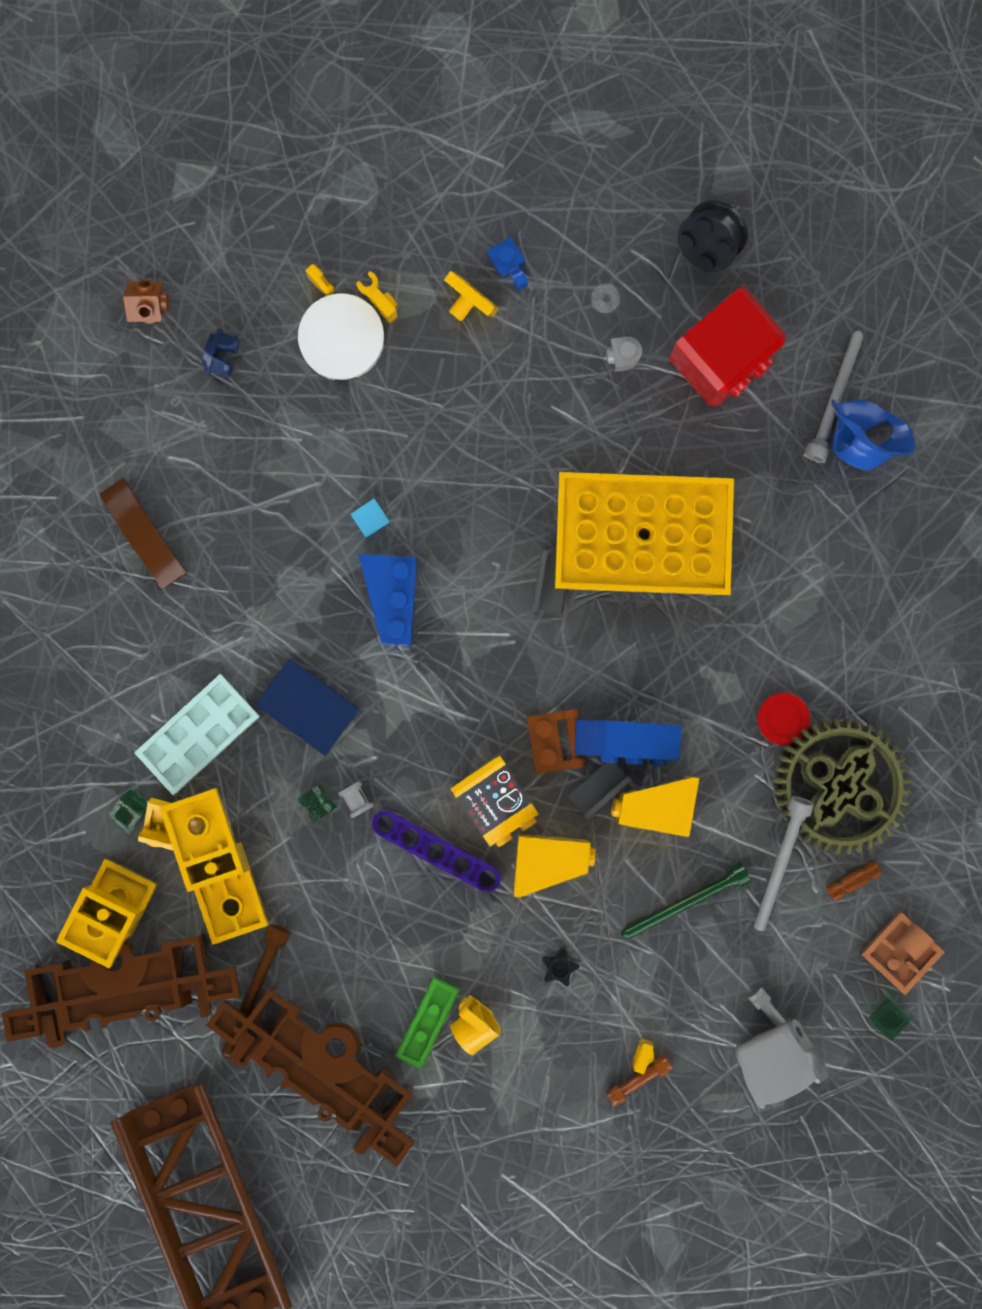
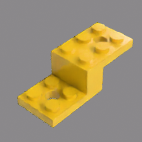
M218 788L160 807L159 809L187 892L193 890L195 892L212 945L268 926L269 922L242 842L237 844L235 842ZM195 817H199L205 822L206 827L202 834H195L190 829V822ZM227 899H234L238 902L239 911L236 915H229L225 912L224 903Z

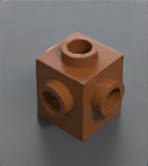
M148 279L138 282H127L123 295L127 322H144L146 324L162 322L165 310H169V295L164 293L162 282H153Z

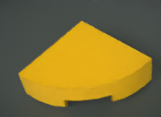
M315 264L310 265L305 270L308 279L325 296L332 295L335 292L334 286L322 276L323 273Z

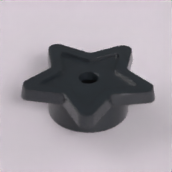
M562 948L555 957L544 956L542 958L548 968L544 980L546 982L558 980L563 985L569 986L570 974L579 968V964L568 959L566 949ZM561 965L563 967L562 970H558L557 966Z

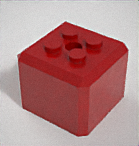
M741 286L676 342L668 360L709 406H720L732 395L735 398L741 395L749 387L748 385L753 381L752 378L754 376L756 379H759L770 369V366L775 362L774 358L785 344V332L744 286Z

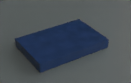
M290 658L255 704L324 756L329 753L360 711L359 708Z

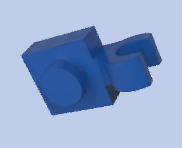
M512 237L486 251L500 278L509 274L518 291L528 286V279L520 268L526 264L525 259Z

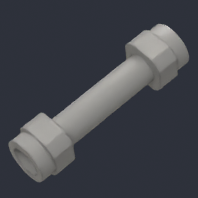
M761 986L748 996L752 1004L758 1010L761 1009L775 1026L786 1022L770 1002L771 997Z

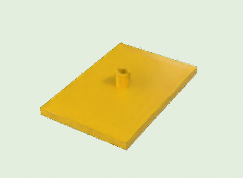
M559 472L555 589L731 595L734 479ZM644 530L648 535V539H641L639 532Z

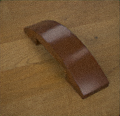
M124 478L100 493L102 500L119 528L162 589L187 574Z

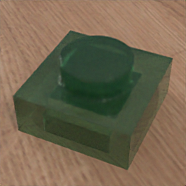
M889 998L868 1018L890 1041L911 1021Z

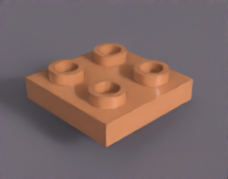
M898 911L862 950L860 955L902 994L906 995L945 952L934 943V940L926 932L914 924L902 912Z

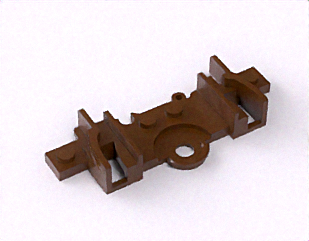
M204 933L182 940L181 938L167 940L161 944L162 951L134 956L132 949L134 945L126 939L119 951L122 964L117 969L107 968L93 960L92 965L72 968L70 959L39 967V965L33 966L24 971L30 1006L2 1012L6 1040L11 1042L45 1034L47 1046L53 1048L66 1043L65 1031L77 1028H81L85 1032L91 1030V1018L99 1019L101 1028L104 1029L110 1022L138 1017L143 1010H146V1019L156 1021L162 1015L161 1008L165 1011H170L192 1004L190 990L195 989L201 1018L208 1017L212 1012L211 1002L241 996L236 966L209 971ZM194 944L197 972L181 976L183 967L182 946ZM51 972L57 989L58 1000L52 1001L50 999L41 973ZM151 1010L156 1012V1016L151 1014Z
M274 984L269 988L249 1017L228 1001H223L206 1026L231 1045L236 1046L230 1054V1060L233 1063L243 1067L251 1059L266 1070L267 1078H270L275 1071L282 1072L284 1082L280 1087L291 1088L312 1105L321 1104L322 1106L318 1110V1118L321 1121H328L335 1114L336 1122L347 1131L351 1129L357 1131L364 1121L369 1126L355 1144L354 1151L358 1154H364L370 1147L396 1167L399 1165L415 1140L392 1122L412 1096L414 1088L410 1085L404 1088L396 1082V1077L388 1072L385 1066L376 1075L363 1064L355 1061L354 1057L357 1052H360L361 1043L357 1032L351 1026L341 1022H333L325 1025L326 1029L321 1034L313 1030V1027L297 1016L303 1006L296 1004L291 999L287 1001L275 991L278 987ZM271 998L283 1006L276 1020L273 1032L261 1023L263 1013ZM335 1038L341 1039L345 1044V1051L338 1056L332 1055L328 1050V1043ZM389 1086L401 1093V1096L382 1112L370 1104L379 1098ZM326 1110L329 1114L324 1115L322 1111Z

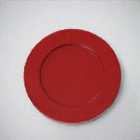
M779 693L770 696L762 703L757 714V724L761 734L768 741L777 745L794 744L792 741L793 737L801 740L803 738L801 731L803 729L808 731L810 713L806 704L799 697L789 693Z

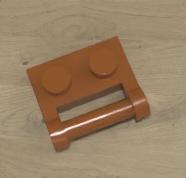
M578 709L527 717L536 774L587 766L586 757L583 758V755L574 754L576 720L579 717ZM557 721H566L572 760L563 761Z

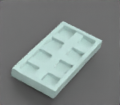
M219 674L134 753L174 796L258 720L260 715L222 674Z

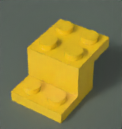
M105 858L92 885L82 889L56 942L107 968H111L124 941L133 936L158 883Z

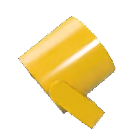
M469 995L461 1000L459 1005L460 1018L450 1024V1028L459 1045L468 1054L474 1055L501 1035V1029L493 1016V1012L476 998Z

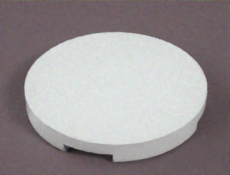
M332 294L319 299L307 309L299 325L298 343L305 361L315 372L328 379L345 380L362 376L377 363L384 347V330L379 315L365 300L350 294Z

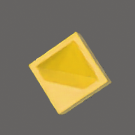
M640 1039L631 1063L634 1071L643 1075L647 1066L654 1059V1046L649 1040Z

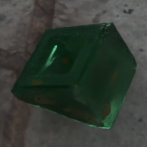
M130 789L120 797L108 817L131 834L144 819L148 802L134 790Z

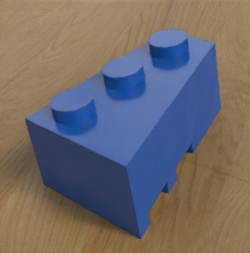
M358 554L381 643L390 646L412 647L418 569L417 558Z
M576 720L574 754L601 756L600 762L618 763V757H624L627 764H643V759H650V765L668 766V760L680 761L681 725Z

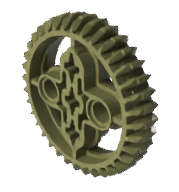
M833 718L832 727L830 728L828 721L822 720V730L816 724H811V735L805 729L801 731L803 741L797 737L792 738V741L797 746L795 749L791 746H785L784 750L791 754L789 758L779 756V760L786 764L784 768L775 767L776 772L783 773L782 778H773L774 783L782 784V789H774L773 794L783 796V799L775 801V805H785L786 809L779 812L780 817L789 815L788 805L792 797V776L797 762H800L802 778L807 784L817 790L811 799V802L814 804L810 816L811 824L802 821L798 835L804 832L801 842L806 844L813 838L811 848L817 849L822 842V852L828 853L833 845V853L835 855H840L842 846L846 855L852 854V846H854L857 853H863V843L868 849L874 848L873 838L882 844L884 838L881 833L892 836L893 832L889 825L891 824L897 828L900 826V823L895 820L896 815L899 817L906 816V813L899 809L900 806H909L910 802L902 800L903 795H911L912 793L911 790L904 789L903 784L911 783L910 778L902 777V773H907L909 767L899 766V763L904 762L905 757L894 756L900 748L898 746L888 748L892 741L890 737H886L882 741L880 740L883 735L882 730H876L873 735L871 734L873 730L872 724H867L862 730V721L856 720L852 728L851 719L844 718L841 727L839 718ZM832 736H851L866 742L865 746L854 745L849 747L838 761L821 752H814L807 756L804 755V752L810 746ZM874 748L886 761L892 777V796L886 811L883 810L884 800L881 793L867 782L876 768ZM854 757H862L861 763L864 764L862 768H855L856 762L853 761ZM819 761L824 766V773L821 777L816 778L812 774V766L815 762ZM834 769H843L840 774H834ZM846 780L844 786L847 788V791H839L840 787L837 785V782H844ZM865 795H868L872 800V806L867 811H863L860 807V800ZM844 799H850V804L842 802ZM821 805H829L828 810L831 812L829 816H821L823 814V811L820 809ZM846 812L860 820L870 821L877 817L880 818V821L869 830L851 837H834L818 831L819 827L829 828L835 826ZM790 819L785 822L786 827H788Z

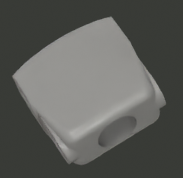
M795 1019L786 1021L735 1047V1055L742 1069L746 1085L756 1105L762 1109L770 1104L786 1100L800 1093L813 1082L819 1084L828 1077L827 1067L817 1048L807 1037L801 1024Z

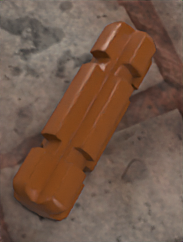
M871 861L865 864L863 869L858 868L839 879V883L834 882L826 888L832 900L837 901L845 896L844 893L847 892L849 894L867 884L869 879L874 880L882 874L879 865Z

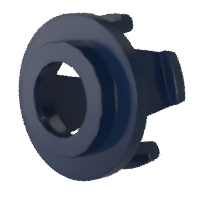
M219 328L215 335L210 334L202 358V366L206 367V375L210 376L213 373L222 375L224 378L230 377L233 367L230 362L218 357V352L237 353L240 344L238 337L225 334Z

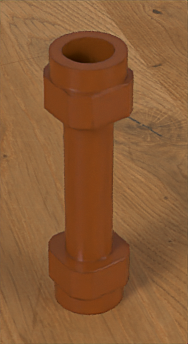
M665 1054L655 1058L652 1061L653 1065L645 1070L644 1075L639 1073L620 1086L616 1083L605 1092L614 1107L627 1101V1095L658 1075L664 1077L673 1070Z

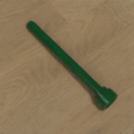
M741 862L731 866V870L726 872L727 875L624 928L621 932L624 939H631L731 886L735 888L740 885L742 888L750 884L751 880Z

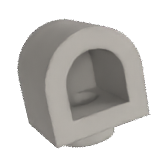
M633 337L611 339L610 347H606L608 364H613L614 372L633 369L639 363L642 355L641 344Z

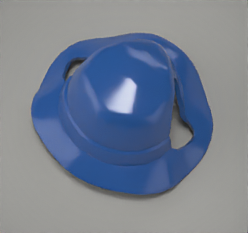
M832 399L831 403L838 417L832 449L835 455L844 462L857 469L870 471L894 456H908L914 453L916 448L915 439L910 426L905 421L867 400L837 403L836 400ZM885 422L891 426L893 433L887 441L877 446L866 436L864 431Z

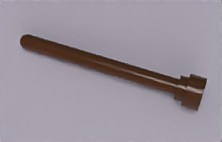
M269 924L265 933V937H267L265 943H267V946L239 1009L248 1017L277 950L281 949L283 944L286 945L291 934L285 928L274 924ZM226 1041L222 1049V1056L230 1058V1054L236 1046Z

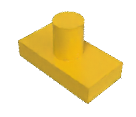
M450 271L445 277L444 281L461 294L449 309V312L460 321L464 320L474 305L489 317H494L500 309L456 272Z

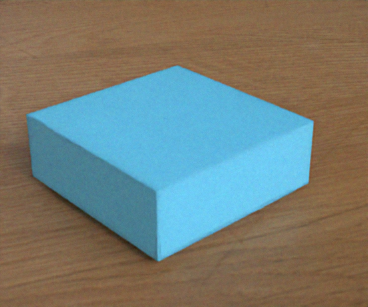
M372 499L350 514L366 539L391 524L375 499Z

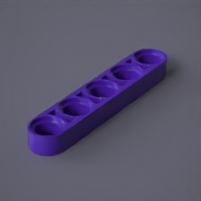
M381 811L374 816L372 828L378 836L481 891L492 892L499 886L501 881L498 869L391 811ZM387 815L392 818L394 825L389 832L379 830L377 826L379 817ZM408 829H414L419 834V841L413 846H409L403 841V833ZM440 843L443 845L445 854L442 858L433 859L429 856L428 848L431 844ZM463 856L469 859L470 869L465 873L457 872L453 864L456 858ZM485 870H490L496 875V882L490 887L483 886L479 881L480 874Z

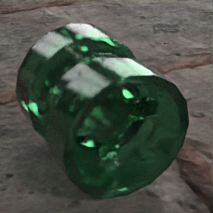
M322 784L315 786L297 799L301 807H305L309 812L308 817L312 823L317 822L337 808L334 802L326 797V790Z

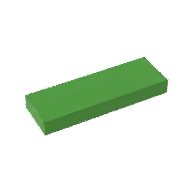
M433 977L395 1057L422 1069L460 988L438 977Z

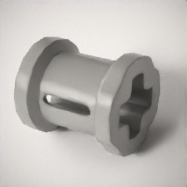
M360 781L338 793L339 797H343L351 811V819L374 807V804L367 800L362 791Z

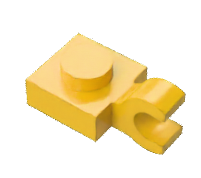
M370 271L368 276L373 281L372 285L365 287L358 281L356 282L358 290L370 299L374 307L390 324L398 317L397 310L395 309L398 304L388 292L383 295L378 289L379 282L377 276Z

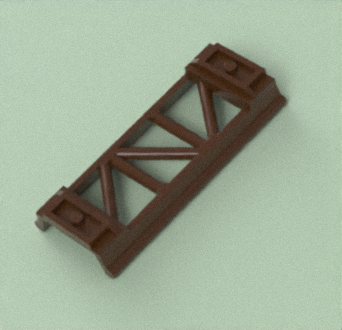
M197 1082L142 1104L133 1110L125 1112L119 1118L112 1120L110 1124L184 1309H273L278 1306L280 1309H290L293 1305L204 1083L199 1084ZM205 1121L221 1164L165 1187L197 1124ZM180 1131L157 1177H155L144 1146ZM227 1175L241 1212L172 1197ZM169 1210L234 1224L182 1244ZM242 1233L211 1294L203 1297L187 1256ZM253 1240L265 1271L228 1286Z

